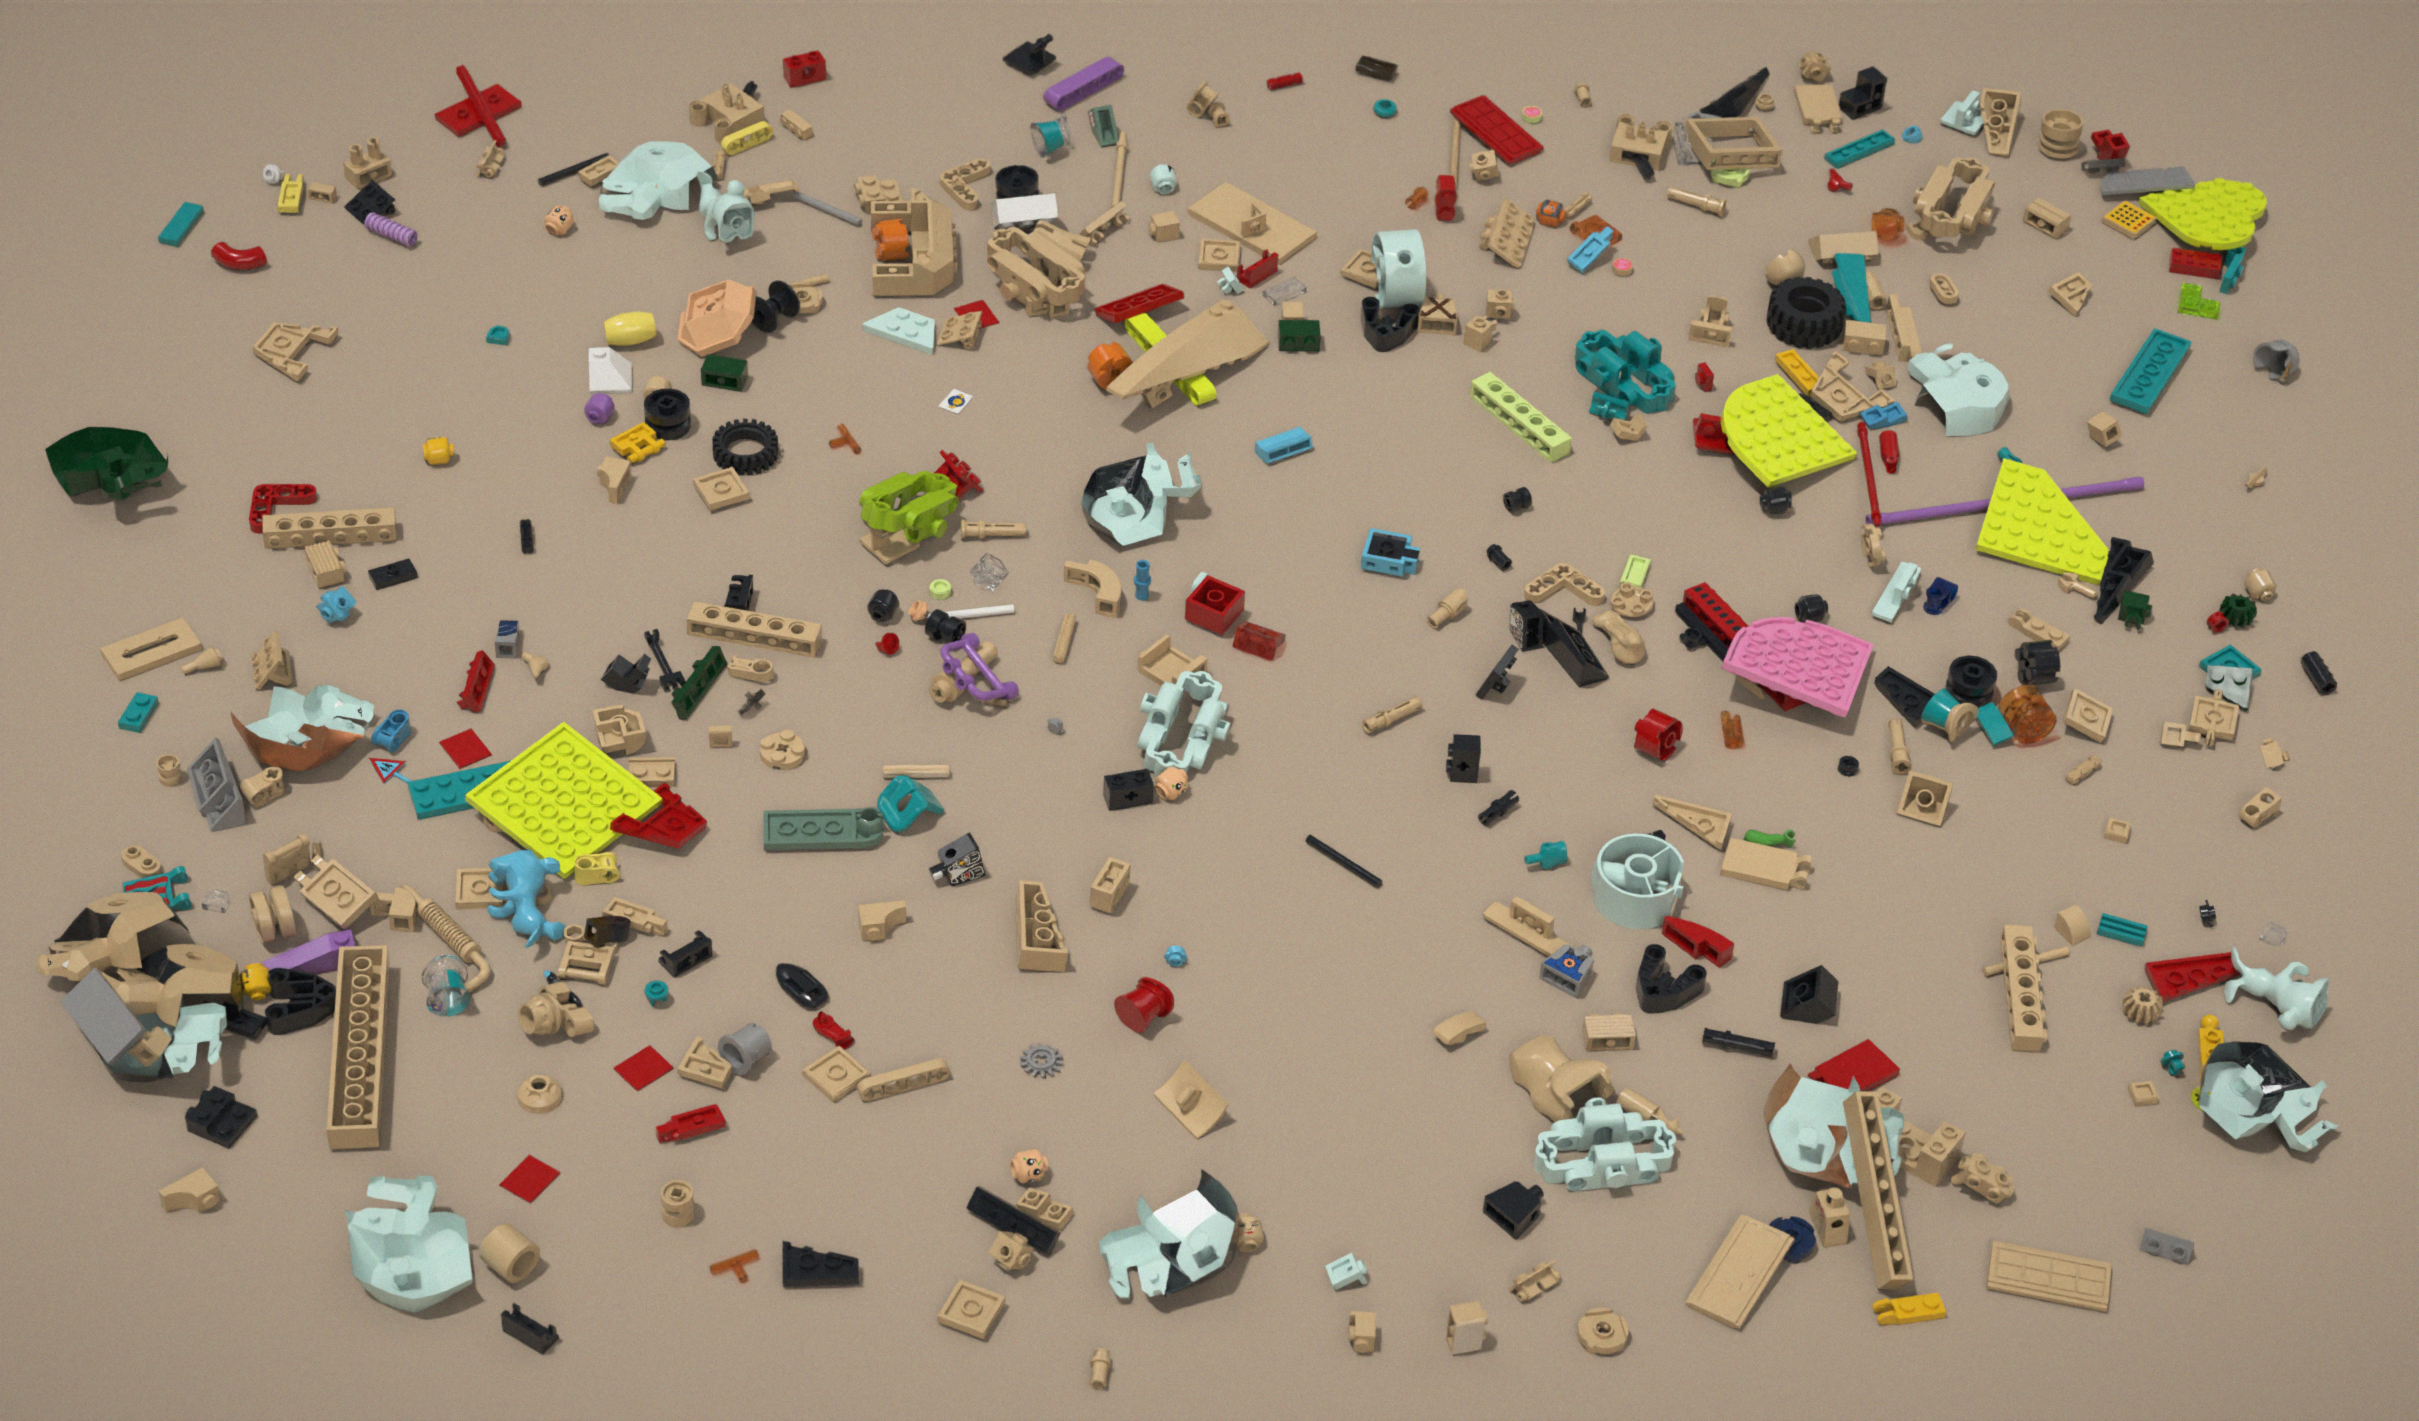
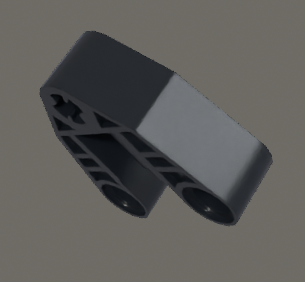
M1366 297L1362 300L1361 323L1365 339L1378 352H1387L1404 344L1418 327L1420 308L1416 304H1405L1402 306L1395 326H1393L1394 319H1390V315H1387L1386 318L1383 317L1381 324H1379L1380 301L1375 297Z
M1658 944L1648 945L1642 958L1636 982V993L1641 1010L1648 1014L1675 1010L1696 998L1704 991L1707 977L1706 969L1698 964L1690 965L1675 980L1671 976L1672 973L1668 971L1667 973H1662L1666 957L1665 948Z
M277 967L268 972V974L270 973L269 979L267 975V980L271 987L270 996L274 999H290L287 1003H274L266 1008L265 1016L270 1034L283 1035L314 1026L335 1012L336 986L314 973Z

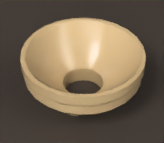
M531 1076L525 1079L518 1088V1103L524 1110L531 1113L549 1112L555 1109L562 1100L561 1086L556 1079L550 1076ZM537 1082L546 1084L542 1089H534L532 1087Z

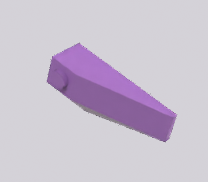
M347 929L323 934L261 963L270 970L279 967L314 974L338 970L339 947L355 946L352 930Z

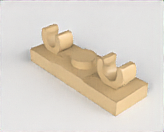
M1123 201L1119 202L1084 228L1079 235L1091 238L1089 244L1094 246L1097 240L1100 242L1104 238V235L1099 230L1101 229L1103 232L1110 227L1111 220H1113L1114 226L1118 228L1121 226L1122 221L1125 223L1129 219L1126 213L1121 212L1127 205Z

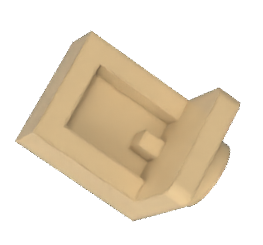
M1885 361L1872 362V365L1865 367L1866 375L1875 377L1877 389L1896 386L1894 366L1886 364Z
M1635 413L1631 421L1614 418L1610 423L1615 435L1622 440L1638 441L1647 428L1646 422L1639 413Z

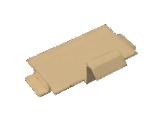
M2272 738L2263 740L2264 745H2261L2260 748L2267 768L2284 764L2283 757L2285 761L2290 758L2288 750L2282 752L2277 741L2273 742Z

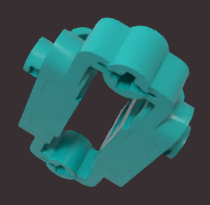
M1598 330L1596 332L1587 331L1583 333L1581 340L1576 343L1574 359L1577 371L1608 396L1630 402L1629 407L1634 405L1644 413L1666 411L1669 403L1674 400L1675 377L1672 370L1661 362L1662 346L1656 338L1647 339L1637 331H1632L1627 336L1621 335L1616 338L1606 330ZM1631 374L1645 385L1648 384L1652 387V393H1645L1632 381Z

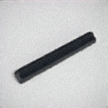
M1685 603L1677 604L1675 612L1691 628L1699 629L1702 633L1701 638H1704L1705 643L1724 661L1729 648Z

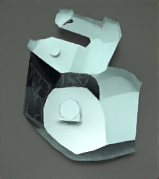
M1147 443V455L1097 468L1092 473L1085 487L1081 502L1083 514L1088 524L1123 546L1161 535L1166 523L1167 497H1192L1201 488L1200 475L1194 474L1191 463L1192 455L1189 450L1188 454L1181 457L1177 462L1182 481L1180 488L1173 486L1167 462L1158 455L1154 448V443Z
M2237 1041L2220 1043L2209 1055L2201 1076L2199 1107L2234 1139L2256 1134L2274 1121L2290 1148L2307 1152L2318 1145L2317 1138L2328 1130L2333 1131L2338 1127V1125L2327 1120H2321L2301 1136L2296 1135L2294 1126L2317 1109L2320 1094L2327 1085L2321 1080L2318 1084L2311 1087L2268 1045L2259 1042Z
M1201 1169V1179L1196 1191L1154 1213L1140 1193V1198L1137 1202V1213L1142 1225L1109 1232L1099 1242L1100 1254L1106 1260L1110 1269L1111 1278L1108 1281L1116 1295L1129 1298L1130 1287L1127 1268L1137 1266L1142 1291L1146 1292L1150 1297L1160 1294L1167 1297L1175 1292L1198 1286L1215 1277L1231 1265L1238 1244L1239 1212L1229 1191L1218 1180Z

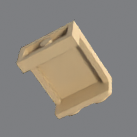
M1167 634L1161 639L1156 640L1147 650L1142 651L1138 657V672L1160 686L1165 681L1176 684L1180 674L1184 671L1193 673L1198 671L1207 672L1208 658L1199 655L1193 660L1172 647L1170 644L1171 636Z

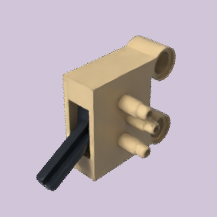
M750 81L746 84L743 91L733 84H723L720 90L700 100L692 101L689 104L690 123L694 126H703L707 123V119L714 122L715 141L721 144L726 136L765 121L764 106L752 98L758 88L757 84H754V81Z
M1621 114L1617 118L1616 133L1611 145L1609 161L1637 166L1644 177L1651 179V176L1655 174L1654 170L1659 171L1666 146L1670 144L1672 124L1667 121H1659L1655 124V129L1653 127L1646 129L1644 122H1640L1639 127L1634 126L1635 118L1632 115Z

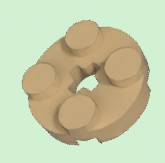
M810 282L790 284V287L793 288L800 301L799 314L817 313L823 302L822 290L819 287L818 289L812 287Z
M1873 524L1862 525L1861 529H1865V533H1861L1864 557H1869L1871 561L1867 562L1869 567L1879 566L1882 561H1885V552L1883 548L1881 549L1879 541L1882 540L1881 529L1879 527L1875 528Z
M785 729L762 738L760 742L761 760L770 768L776 766L780 767V770H790L799 766L803 761L805 744L799 736L794 735L792 730Z
M1594 1308L1585 1313V1316L1578 1323L1577 1335L1589 1354H1612L1624 1349L1628 1339L1629 1326L1622 1315L1618 1317L1612 1313L1613 1310L1608 1308ZM1599 1328H1603L1604 1331L1609 1332L1606 1334H1602L1599 1332Z

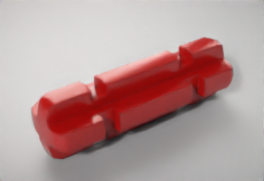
M1298 72L1293 73V76L1289 74L1276 77V79L1270 78L1267 79L1266 85L1269 90L1277 89V87L1294 85L1293 83L1297 85L1303 82V76Z

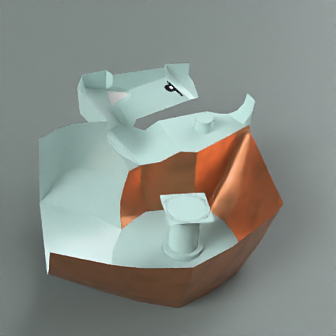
M331 685L317 686L306 696L290 689L274 686L268 718L246 726L232 712L231 719L252 754L261 763L295 771H304L316 768L333 759L356 740L363 738L364 731L367 730L373 717L374 705L366 700H360L340 692L339 688ZM342 716L360 719L368 723H366V727L363 729L361 725L355 724L351 720L334 717Z
M1790 1063L1773 1085L1763 1110L1764 1120L1769 1137L1780 1161L1792 1173L1851 1188L1852 1184H1858L1843 1107L1844 1100L1854 1092L1860 1091L1859 1084L1854 1079V1075L1849 1089L1803 1078L1796 1073ZM1892 1107L1881 1108L1893 1175L1895 1176L1898 1173L1902 1159L1898 1156V1143L1904 1130V1115Z

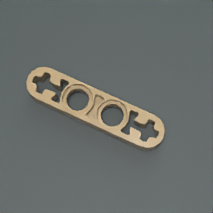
M934 1059L865 1078L859 1082L857 1090L862 1100L872 1101L941 1082L948 1078L950 1069L944 1059ZM920 1074L918 1077L910 1079L913 1076ZM897 1081L894 1084L888 1085L890 1082Z

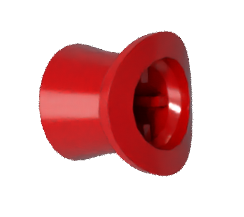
M1141 977L1138 980L1136 989L1118 996L1114 1001L1115 1011L1119 1019L1129 1029L1138 1033H1143L1156 1016L1163 1018L1169 1015L1174 1008V996L1170 989L1163 983L1149 977Z

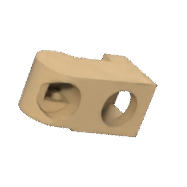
M2265 787L2242 808L2239 818L2251 827L2257 828L2263 820L2279 813L2282 798ZM2267 796L2273 799L2272 803L2267 801Z

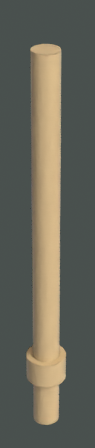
M1125 132L1119 134V141L1116 143L1117 161L1111 208L1120 202L1124 159L1128 149V143L1126 142L1127 133Z

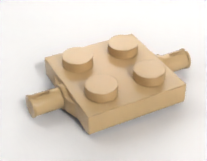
M2219 689L2214 690L2213 698L2195 695L2188 731L2206 735L2205 744L2208 745L2210 740L2209 746L2214 744L2215 737L2233 740L2239 705L2222 700L2223 691L2220 690L2218 695Z

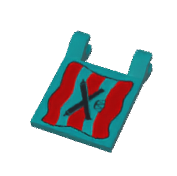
M178 866L168 873L122 882L123 893L156 892L173 909L188 910L192 906L188 893H181L173 898L171 882L185 883L188 880L184 866Z

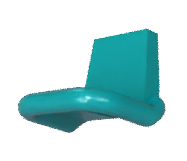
M899 775L893 778L877 800V809L883 813L885 822L894 832L907 830L925 810L940 815L945 810L929 788L906 775ZM910 794L912 797L906 808L899 812L898 803Z

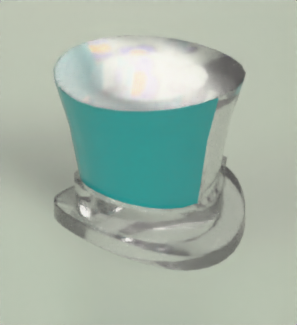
M1064 112L1058 113L1053 121L1031 123L1030 133L1032 141L1041 158L1046 157L1061 147L1068 150L1075 149L1071 129Z
M440 955L432 959L424 968L421 976L423 985L428 988L427 1008L433 1014L444 1017L461 1013L468 1007L471 1000L464 984L468 979L466 965L453 955Z

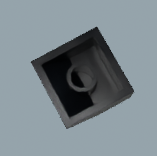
M1822 965L1785 981L1780 1017L1787 1020L1818 1024L1835 1016L1839 981Z

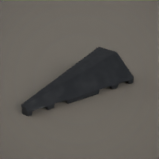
M2111 538L2108 562L2104 569L2100 587V598L2097 600V611L2094 614V619L2099 624H2103L2120 604L2124 590L2131 591L2154 564L2151 551L2132 547L2129 540Z

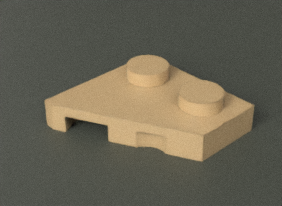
M697 1036L677 1070L680 1076L723 1088L732 1073V1065L726 1059L721 1058L719 1053L713 1048L709 1049L705 1046L703 1039Z

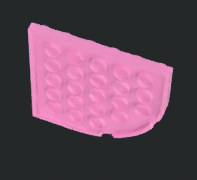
M1772 617L1753 621L1749 627H1743L1736 633L1721 666L1722 669L1727 670L1731 674L1747 678L1751 682L1767 686L1771 690L1787 694L1793 699L1807 702L1813 707L1827 710L1833 715L1846 718L1874 646L1873 643L1814 621L1806 620L1805 623L1794 622V618Z

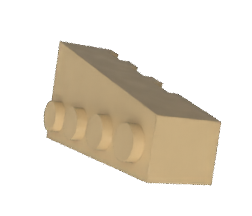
M1019 880L1015 898L1018 969L1064 972L1069 953L1063 945L1061 931H1058L1056 926L1057 920L1051 912L1050 901L1043 882Z

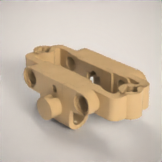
M1955 157L1948 167L1939 164L1926 187H1918L1914 195L1913 204H1916L1915 213L1919 214L1921 218V228L1928 230L1935 237L1947 236L1953 238L1957 237L1959 233L1965 235L1973 234L1978 224L1989 226L1994 210L1987 208L1986 205L1995 186V181L1988 179L1989 167L1980 164L1978 159L1972 157L1965 159ZM1957 176L1963 182L1971 185L1960 202L1959 210L1954 219L1942 210L1948 201L1954 177Z
M1017 227L998 229L994 231L993 237L987 241V264L994 273L1001 277L1002 285L1000 286V292L1005 300L1011 301L1016 299L1026 306V297L1028 296L1036 302L1046 299L1055 306H1062L1064 304L1077 303L1079 296L1085 292V269L1082 263L1038 232L1034 231L1026 234ZM1014 246L1018 247L1030 258L1031 265L1016 254L1010 253L1011 248ZM1043 259L1044 264L1041 269V260Z

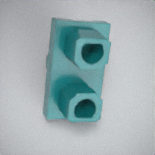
M1594 392L1589 413L1602 416L1603 419L1609 418L1613 420L1617 418L1626 420L1630 402Z

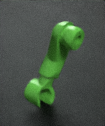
M1751 829L1745 833L1743 840L1767 846L1784 843L1785 846L1792 847L1795 843V839H1793L1795 833L1791 829L1786 830L1784 835L1766 834Z

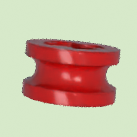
M2218 611L2209 616L2206 624L2214 633H2219L2227 627L2229 620L2224 617L2221 611Z

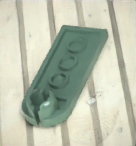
M874 807L863 809L764 811V850L868 848L878 844L884 835L883 813Z

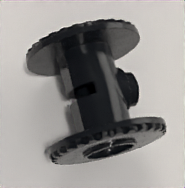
M780 280L772 282L768 289L770 298L767 300L758 296L755 297L754 317L751 322L764 333H772L777 329V315L780 313L787 317H794L800 311L801 306L798 295L786 282Z

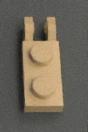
M2019 608L2015 612L2016 614L2011 615L2008 619L2012 627L2035 641L2052 640L2054 643L2050 644L2052 647H2057L2058 651L2069 642L2070 635L2032 616L2031 612L2027 609L2025 610V608Z

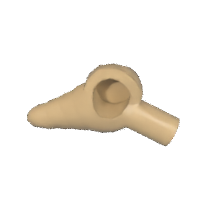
M528 652L522 654V659L528 663L534 678H538L540 673L549 667V662L544 657L533 656Z

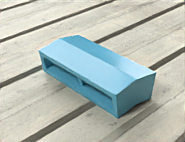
M1301 427L1255 442V453L1267 464L1313 448L1312 437Z

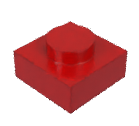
M1706 362L1698 364L1697 373H1695V381L1704 392L1712 391L1714 374Z

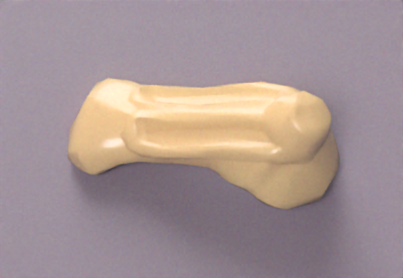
M1608 610L1593 618V625L1603 629L1611 637V649L1618 661L1624 664H1635L1641 661L1646 651L1645 642L1636 629L1624 622L1618 612Z

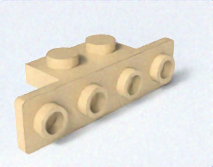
M1518 896L1511 901L1510 909L1495 901L1483 912V918L1547 956L1552 955L1564 945H1570L1553 935L1554 917Z

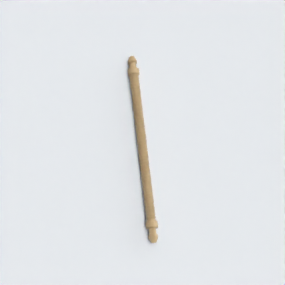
M1453 116L1450 175L1455 177L1457 191L1461 122Z

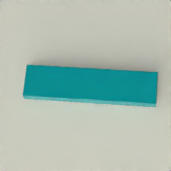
M1882 129L1825 153L1824 160L1838 169L1894 145L1895 138Z

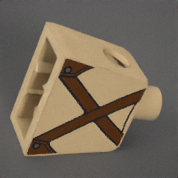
M1437 293L1434 297H1425L1419 313L1417 332L1456 335L1457 313L1454 300L1445 298V295L1442 293Z

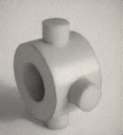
M1049 718L1047 720L1049 723L1047 728L1051 733L1058 734L1060 732L1062 734L1064 732L1062 729L1063 722L1060 719L1053 718L1051 720Z

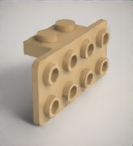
M1504 199L1501 202L1499 211L1493 217L1489 216L1485 221L1484 226L1486 227L1480 235L1482 239L1479 246L1485 251L1490 248L1511 265L1519 268L1522 265L1535 220L1530 214L1517 207L1515 203Z

